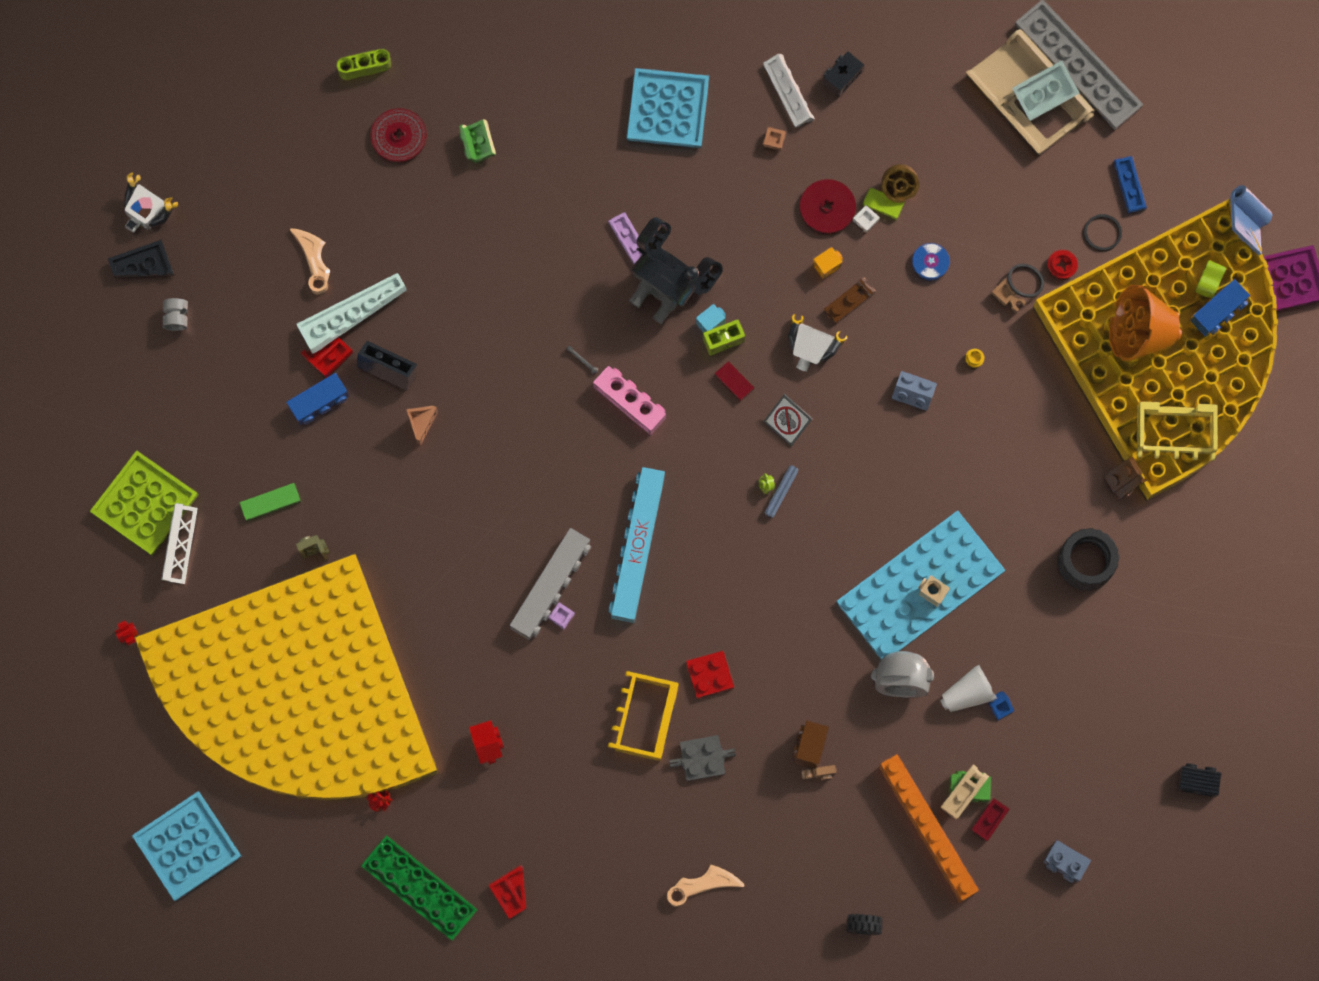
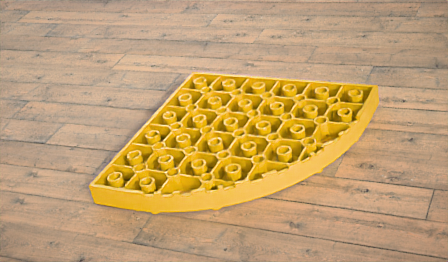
M1231 199L1212 207L1036 299L1033 305L1123 460L1126 461L1128 458L1133 457L1142 471V477L1147 480L1139 486L1147 500L1186 480L1203 469L1211 461L1210 454H1198V460H1193V453H1179V458L1174 459V453L1160 452L1159 459L1154 457V452L1142 451V458H1137V406L1139 403L1160 402L1161 407L1196 408L1198 404L1217 405L1218 449L1215 452L1216 458L1238 435L1254 412L1272 370L1277 345L1276 334L1278 324L1276 295H1274L1272 286L1273 281L1263 254L1257 255L1232 230ZM1253 234L1260 251H1262L1255 235ZM1208 260L1226 267L1214 297L1234 279L1250 294L1245 308L1241 311L1237 309L1234 312L1235 316L1228 323L1224 321L1220 324L1221 329L1214 335L1210 333L1205 337L1190 320L1194 314L1211 300L1195 292ZM1131 285H1141L1173 311L1179 313V329H1181L1182 335L1170 348L1133 361H1122L1120 357L1114 355L1110 345V318L1115 315L1117 307L1114 305L1120 294ZM1144 414V445L1210 448V417Z
M356 554L135 637L155 691L172 720L185 736L208 758L231 774L253 785L297 798L326 801L347 800L366 797L370 793L385 790L391 791L438 773Z

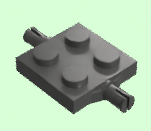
M716 735L680 742L681 757L669 760V763H675L670 764V768L682 766L686 774V780L689 781L725 774V758L736 756V753L728 754L735 752V748L723 750L720 745L719 736Z

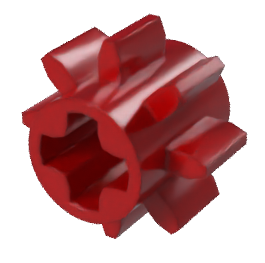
M124 620L118 623L119 629L115 630V633L120 643L126 642L130 645L136 642L135 637L139 633L133 622L128 624Z
M388 790L370 793L366 798L369 801V807L376 812L381 811V809L386 811L392 802V799L389 798L390 793Z

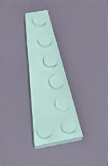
M397 273L296 325L310 351L314 354L407 289Z

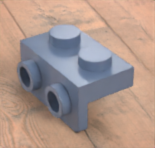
M901 371L892 399L927 411L937 383Z

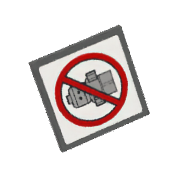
M783 394L763 422L788 444L793 446L813 418L786 394Z

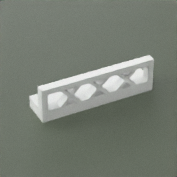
M178 503L174 504L162 581L185 584L198 508L183 506V504ZM182 510L193 511L192 519L185 524L181 519ZM185 528L189 533L188 539L184 542H181L178 538L179 530ZM181 546L186 554L185 558L178 562L175 558V550ZM177 565L182 570L181 579L171 578L172 569Z

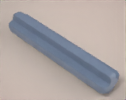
M790 465L765 510V515L773 518L798 473L796 467Z

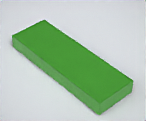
M292 483L242 501L240 505L246 521L299 503L301 500L295 484Z

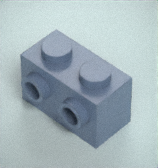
M1058 840L1054 842L1043 861L1048 870L1054 873L1058 871L1070 883L1074 881L1078 883L1091 862L1090 859Z

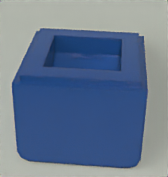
M1003 691L995 694L996 700L988 702L997 720L1014 712L1007 694Z

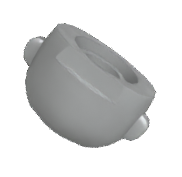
M897 651L881 659L878 668L872 671L871 678L875 681L876 691L881 694L915 698L928 694L930 682L934 679V673L921 655L907 651Z

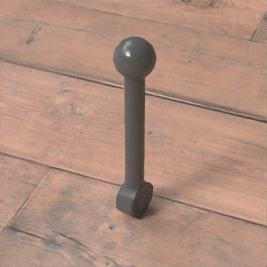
M571 346L566 348L567 351L591 369V373L596 374L598 372L597 367L590 365Z

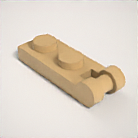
M974 764L941 807L942 810L956 820L989 777L987 774H982L978 771V767ZM972 776L979 780L976 784L969 780Z

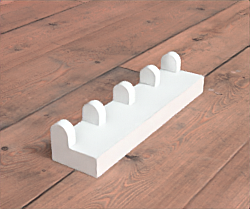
M777 54L763 64L794 126L798 128L806 122L814 121L815 118L811 115L807 107L808 104L804 101L799 87L796 85L791 71L784 61L783 55Z

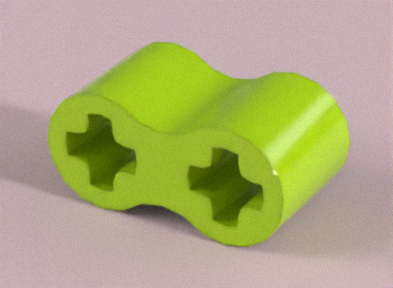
M1208 260L1195 292L1212 299L1226 267Z

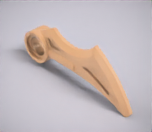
M290 229L305 253L312 275L309 279L311 292L317 295L325 293L328 289L330 269L323 264L321 259V251L325 242L308 232ZM316 280H321L324 284L321 288L317 289L313 287V283Z
M710 865L708 871L700 878H682L674 887L670 888L667 894V901L674 907H680L689 896L722 887L743 888L744 884L728 871ZM674 891H679L683 898L681 901L675 902L672 900L671 894Z

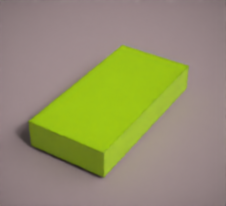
M870 187L862 206H867L874 211L897 220L905 202H893L883 192Z

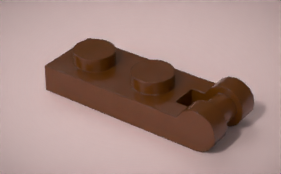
M865 277L861 278L854 286L824 308V312L835 325L876 293V290L867 284L868 281ZM861 288L865 292L862 296L858 292Z

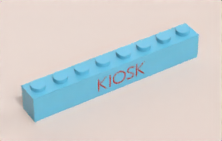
M642 467L641 473H637L636 483L639 486L638 490L633 492L632 502H635L634 509L629 511L628 520H631L630 528L626 527L624 538L627 539L626 546L622 545L620 557H623L622 565L618 564L616 573L619 576V581L614 583L612 594H616L614 602L611 601L609 606V613H612V619L631 623L635 622L665 471Z

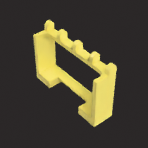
M1160 402L1139 403L1137 406V458H1142V451L1154 452V457L1159 459L1160 452L1174 453V459L1179 458V453H1193V460H1198V454H1210V461H1215V452L1218 449L1217 405L1198 404L1196 408L1161 407ZM1144 414L1210 417V448L1145 446Z

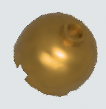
M896 164L889 167L884 172L881 181L886 197L897 203H903L907 199L915 197L920 185L915 171L905 164Z

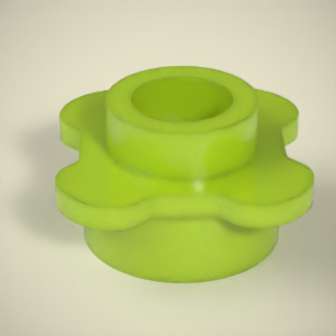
M766 473L759 479V487L765 495L775 488L773 477Z

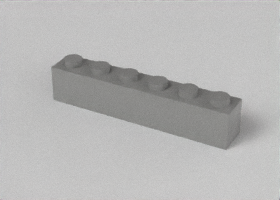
M572 528L568 530L511 622V630L528 640H531L532 637H537L541 630L540 624L543 620L547 621L551 614V606L553 604L556 605L560 600L561 595L559 593L570 584L571 578L569 577L572 572L576 573L581 565L580 559L583 555L587 556L591 549L589 538Z

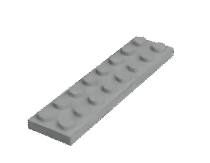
M1041 0L1015 22V26L1018 29H1022L1053 65L1060 61L1063 62L1079 93L1114 130L1143 107L1140 100L1044 0Z

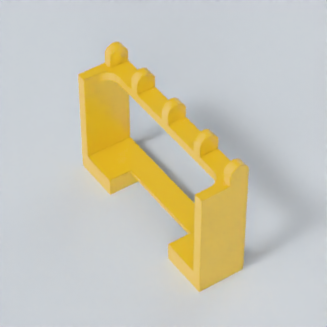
M626 671L625 676L632 677L629 689L621 688V693L628 694L625 708L617 707L616 709L617 712L623 713L620 727L612 726L613 731L619 732L616 744L608 743L607 747L613 748L618 752L661 761L679 683ZM636 680L669 688L654 753L620 745Z

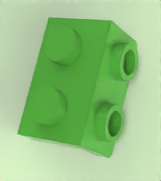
M480 120L469 126L463 124L459 126L461 131L460 138L465 146L464 153L469 160L479 163L496 155L486 120Z

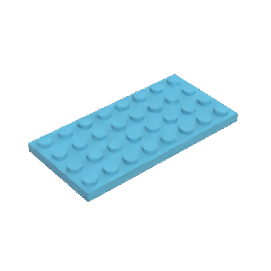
M956 511L838 599L836 603L878 657L882 659L890 653L902 650L1006 570L960 512ZM930 576H933L950 587L949 592L939 607H936L919 595L921 589L918 587L924 578L928 580ZM928 587V592L930 594L938 593L936 587Z

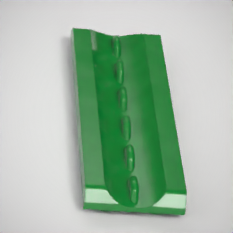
M387 835L361 865L367 872L452 941L477 911L473 905Z

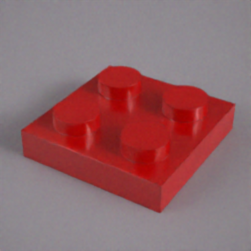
M724 651L686 661L697 699L734 689Z

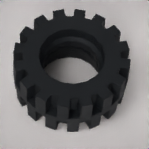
M848 914L846 931L861 935L882 934L883 918L869 914Z

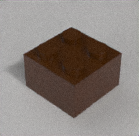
M807 720L805 725L800 726L797 737L800 740V744L796 743L792 758H795L794 764L812 769L818 768L829 726Z

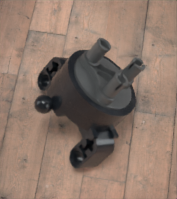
M654 217L647 223L636 241L638 246L636 250L641 255L630 271L640 280V283L637 286L638 289L628 302L639 308L647 295L655 296L661 301L662 305L652 318L663 324V321L671 311H674L677 305L682 308L684 307L693 292L699 296L701 293L709 292L721 276L723 266L718 261L705 257L697 267H688L681 260L664 250L661 246L670 235L671 226L664 220Z

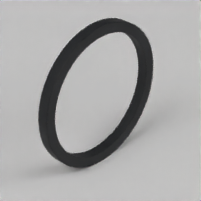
M1099 214L1090 218L1086 223L1084 236L1092 248L1107 251L1116 247L1120 242L1122 228L1114 217ZM1108 218L1117 225L1119 237L1115 244L1109 247H1098L1089 240L1087 228L1093 220Z
M1017 264L1008 273V284L1019 296L1033 298L1043 290L1044 279L1041 273L1031 265ZM1023 267L1035 272L1040 279L1039 291L1034 294H1025L1017 290L1011 281L1012 271Z

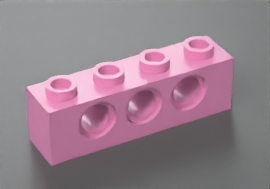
M607 366L593 382V387L647 433L652 435L666 419L665 409L659 404L655 405L650 401L651 398L645 392L640 393L636 389L637 386L631 380L626 381L621 377L622 373L618 369H612ZM613 384H620L622 386L618 391L613 390L611 387ZM628 396H634L636 400L632 403H629L626 401V398ZM642 408H648L651 412L647 415H643L640 412V410Z

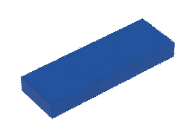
M1129 156L1114 160V167L1128 214L1146 210L1147 206L1133 157Z

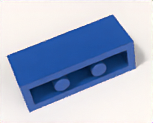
M1234 279L1194 314L1190 321L1205 337L1210 333L1214 335L1221 329L1220 324L1222 322L1228 323L1235 316L1234 312L1237 309L1241 311L1248 305L1247 300L1250 294Z
M334 373L287 401V405L299 425H306L311 423L315 416L329 412L330 407L335 404L340 405L344 403L349 394L338 375Z

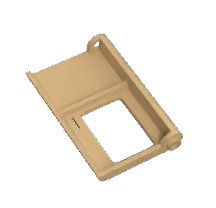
M1019 29L1010 36L1006 44L973 69L968 70L966 74L1040 155L1082 122H1089L1094 117V109L1078 94L1060 104L1071 116V122L1050 138H1045L1015 105L1014 102L1018 98L1012 88L1053 66V64L1022 29Z

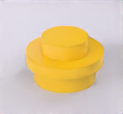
M971 349L967 352L965 361L970 367H980L984 362V354L979 349Z

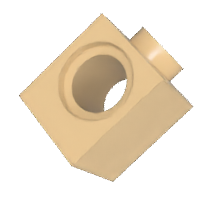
M930 576L928 580L924 578L918 587L921 589L919 595L936 607H939L950 590V587L933 576ZM928 587H936L938 593L930 594L928 592Z

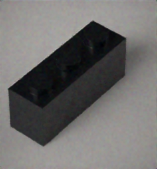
M369 341L365 342L357 356L358 368L406 391L416 378V363Z

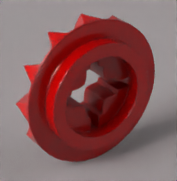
M1058 250L1049 257L1048 268L1051 275L1056 276L1058 279H1067L1076 273L1078 260L1072 252ZM1061 259L1063 263L1068 264L1065 267V271L1062 269V267L1057 266L1060 264Z

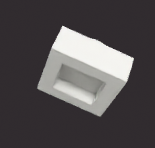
M865 206L853 218V221L867 233L879 221L880 217Z

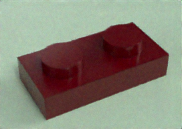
M993 798L971 831L988 842L1010 809Z

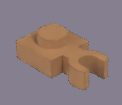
M1006 279L991 293L1004 306L1009 303L1012 311L1015 313L1019 311L1015 305L1016 303H1020L1023 307L1026 304L1023 298L1016 297L1017 294L1010 288Z
M835 765L802 770V780L821 778V781L830 780L836 774Z

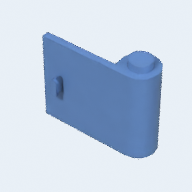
M1240 185L1232 191L1230 197L1232 230L1257 255H1261L1262 251H1260L1253 234L1261 247L1260 228L1270 223L1272 212L1247 187Z

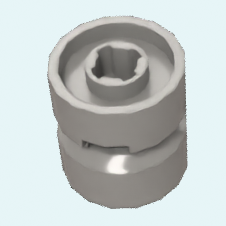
M178 298L164 300L163 312L166 315L163 316V328L171 331L187 329V316L185 314L188 313V301Z

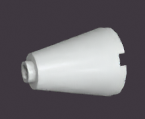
M977 665L942 694L943 699L940 701L945 710L949 709L950 712L992 702L997 698L991 690L992 688L984 672Z

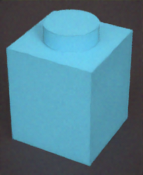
M713 304L696 317V324L703 332L724 325L726 314L720 307L717 308Z

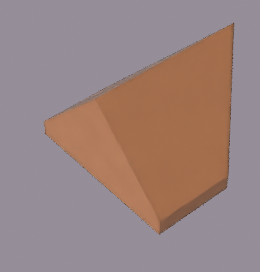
M435 406L406 409L417 444L419 445L422 444L438 413Z

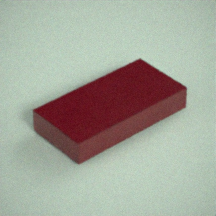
M729 361L715 373V376L740 402L755 388Z

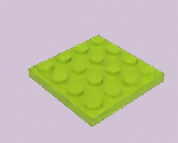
M136 450L90 512L153 556L169 535L174 504L178 503L190 507L199 494ZM182 510L181 518L183 517V515L186 513L187 510Z

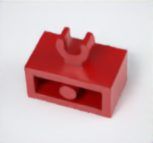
M491 720L469 727L480 764L488 762L490 765L496 763L495 759L503 757L501 749L504 748L498 727H493Z

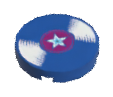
M926 243L919 246L915 251L912 265L914 271L922 279L937 280L948 271L950 258L946 249L941 245Z

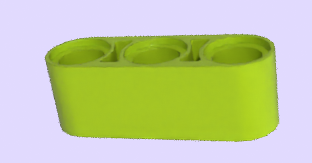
M384 49L343 57L337 62L338 73L345 80L384 72L391 67L390 54ZM381 58L387 59L384 63L378 62ZM363 62L369 63L365 67L360 66ZM344 66L350 67L347 71L342 70Z

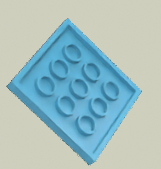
M635 68L627 141L701 148L709 76Z
M199 791L132 835L175 902L242 857Z

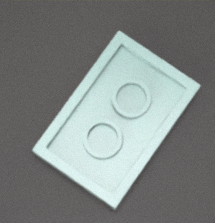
M1062 61L1012 88L1030 121L1080 94Z

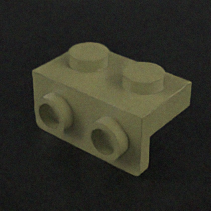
M318 535L311 538L310 536L304 537L296 544L303 559L321 551L324 560H329L327 554L330 552L324 539L319 540Z

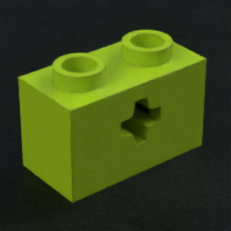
M737 319L704 332L703 341L709 356L744 343L745 334Z

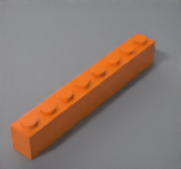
M898 754L881 763L879 768L958 901L961 903L976 894L979 889Z

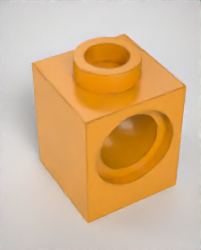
M831 247L814 258L812 265L822 279H825L842 267L843 257L839 251H835Z

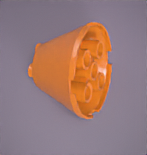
M1131 285L1120 294L1114 305L1117 307L1115 315L1110 318L1109 324L1110 345L1116 357H1120L1122 361H1133L1170 348L1176 340L1181 338L1182 331L1179 329V313L1173 311L1144 286Z

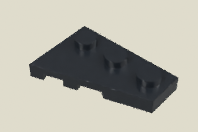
M162 240L108 258L115 278L174 276Z

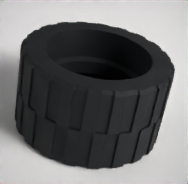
M1080 529L1072 533L1064 542L1057 558L1059 573L1064 578V581L1070 584L1071 587L1082 591H1092L1105 585L1119 565V550L1115 545V541L1107 533L1099 529ZM1088 543L1098 547L1106 559L1104 570L1096 576H1086L1079 573L1072 565L1070 559L1071 552L1075 546Z

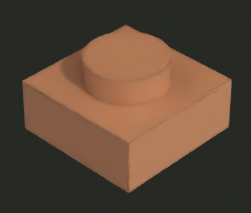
M768 127L763 147L781 151L786 131Z

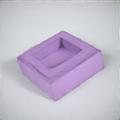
M558 603L548 619L562 629H565L575 615V612Z

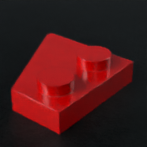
M337 338L314 354L310 350H303L300 353L327 378L354 352L340 338Z
M520 865L489 885L509 920L526 910L523 867Z

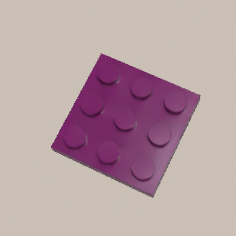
M1314 245L1263 256L1273 281L1272 286L1277 304L1276 311L1319 302V261Z

